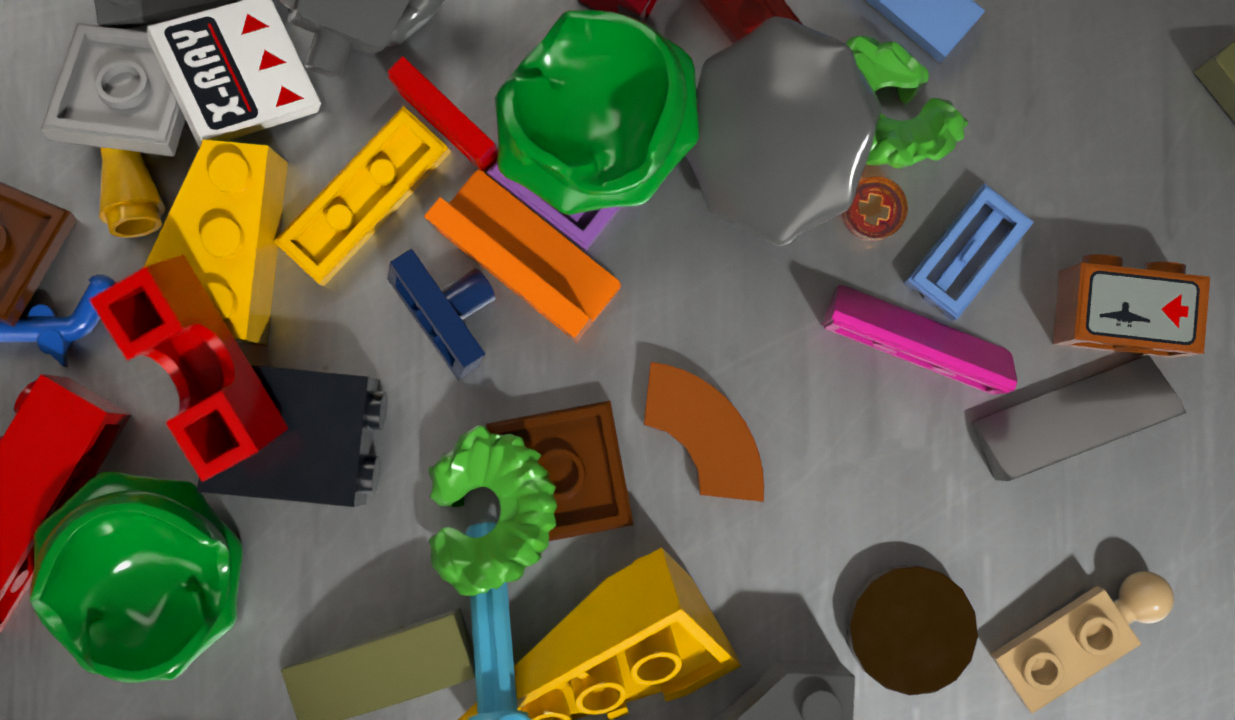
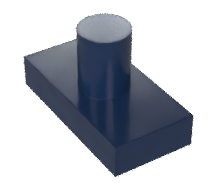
M412 248L390 261L387 280L456 379L460 380L477 369L485 356V352L463 320L496 299L494 290L483 273L474 268L440 289Z

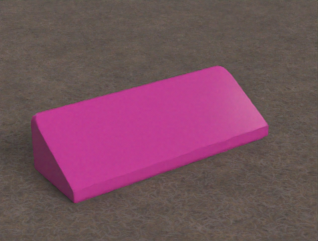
M838 285L821 324L828 331L990 395L1014 391L1018 382L1013 356L1007 349L845 285Z

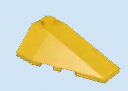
M661 547L647 556L636 559L631 565L606 578L514 666L517 710L528 712L529 718L532 720H576L591 714L607 713L608 719L612 720L629 714L626 703L663 692L666 702L687 696L741 667L736 652L692 577ZM477 702L458 720H468V718L478 715Z

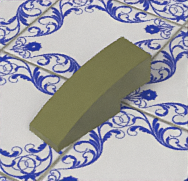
M457 608L406 627L400 626L286 666L281 669V673L297 720H345L474 679V650L461 609Z

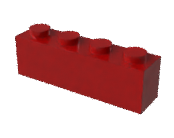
M40 374L37 380L29 383L16 399L14 404L16 415L5 434L0 436V633H2L31 584L34 571V534L38 526L67 502L90 479L95 477L132 415L69 377Z

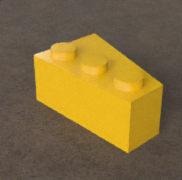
M204 139L144 267L184 254L236 342L267 346L278 255V245L273 241L280 235L288 162L268 145Z

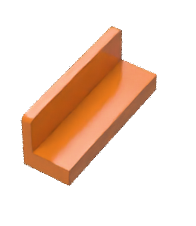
M481 170L473 173L450 203L439 197L424 215V218L435 230L576 343L621 288V283L618 279Z

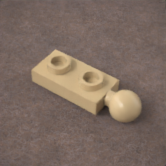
M1148 571L1136 572L1128 576L1120 587L1119 599L1114 602L1105 589L1096 586L990 655L1024 706L1033 714L1141 645L1129 624L1135 620L1142 623H1155L1164 619L1173 608V590L1163 577Z

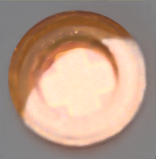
M879 176L865 178L859 182L853 203L847 211L842 213L844 224L855 237L861 240L877 242L887 239L897 232L906 220L908 213L907 198L900 186L888 178Z

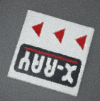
M243 0L147 26L148 41L199 148L204 139L229 141L319 111L321 102L272 0Z

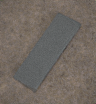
M1144 355L972 421L995 480L1011 481L1183 415L1186 411L1181 399L1150 355Z

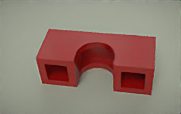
M184 254L147 265L89 299L127 361L138 356L149 357L161 365L172 379L178 392L180 407L177 415L165 423L202 482L260 451L289 429Z

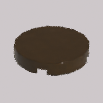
M917 565L888 567L868 578L853 597L849 610V631H847L849 647L861 669L884 688L909 696L935 693L955 682L972 661L978 639L975 610L963 589L943 573Z

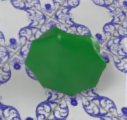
M569 10L564 12L545 38L525 56L513 73L500 86L494 97L498 134L497 163L499 172L567 215L612 207L640 206L648 202L667 176L696 145L699 139L696 78L692 58L683 48L664 38L648 24L621 13L595 10Z
M114 471L102 472L90 479L67 502L38 526L34 534V571L29 599L34 612L42 624L87 672L99 674L124 683L174 680L183 674L195 659L234 627L237 621L243 545L236 534L210 506L202 493L197 492V486L184 480L159 479Z

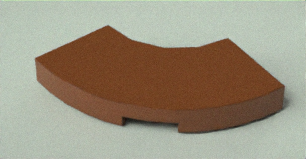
M650 362L643 425L667 432L686 448L697 469L699 495L764 502V476L760 454L750 429L737 409L722 393L698 376L667 364Z

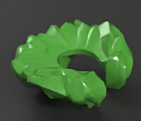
M863 35L851 37L846 41V44L852 49L857 66L863 72L875 92L883 87L894 86L899 94L900 101L905 105L912 101L916 94L927 84L929 80L928 69L921 65L901 44L897 42L880 44L875 38ZM931 98L924 105L921 113L911 120H894L880 112L872 148L866 164L874 166L889 164L893 168L902 169L926 158L937 161L953 151L956 142L964 139V128L968 125V120L954 108L951 101L940 98Z
M477 425L460 435L453 450L449 453H443L439 461L434 466L429 467L428 471L432 480V491L429 497L440 507L464 506L465 494L478 487L491 489L497 495L500 502V518L494 529L487 535L473 538L460 530L446 527L442 528L428 541L431 546L430 558L433 568L438 572L442 580L452 584L460 595L466 596L487 593L491 588L498 589L505 582L517 581L524 575V570L527 566L538 562L542 558L541 554L549 546L548 532L556 526L554 511L558 507L557 500L554 497L556 486L548 478L550 473L538 462L541 454L525 447L521 437L512 434L500 435L490 433L482 425Z

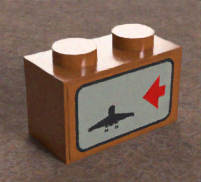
M1104 254L1084 255L1081 263L1059 271L1053 345L1169 358L1204 354L1210 277L1186 274V265L1176 262L1145 263V269L1122 267V257Z

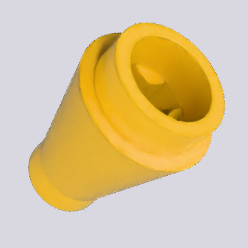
M100 147L102 171L99 218L108 225L109 233L117 237L133 238L145 236L160 229L162 226L160 216L164 214L165 206L145 165L141 152Z

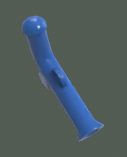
M96 274L89 278V286L74 312L68 317H56L51 307L40 304L31 308L28 317H20L15 327L0 322V342H37L42 352L50 354L63 367H68V351L72 346V341H76L89 334L100 320L89 299L113 286L116 282L104 274Z

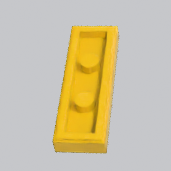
M402 106L273 242L318 284L324 287L451 153L450 149L410 111Z

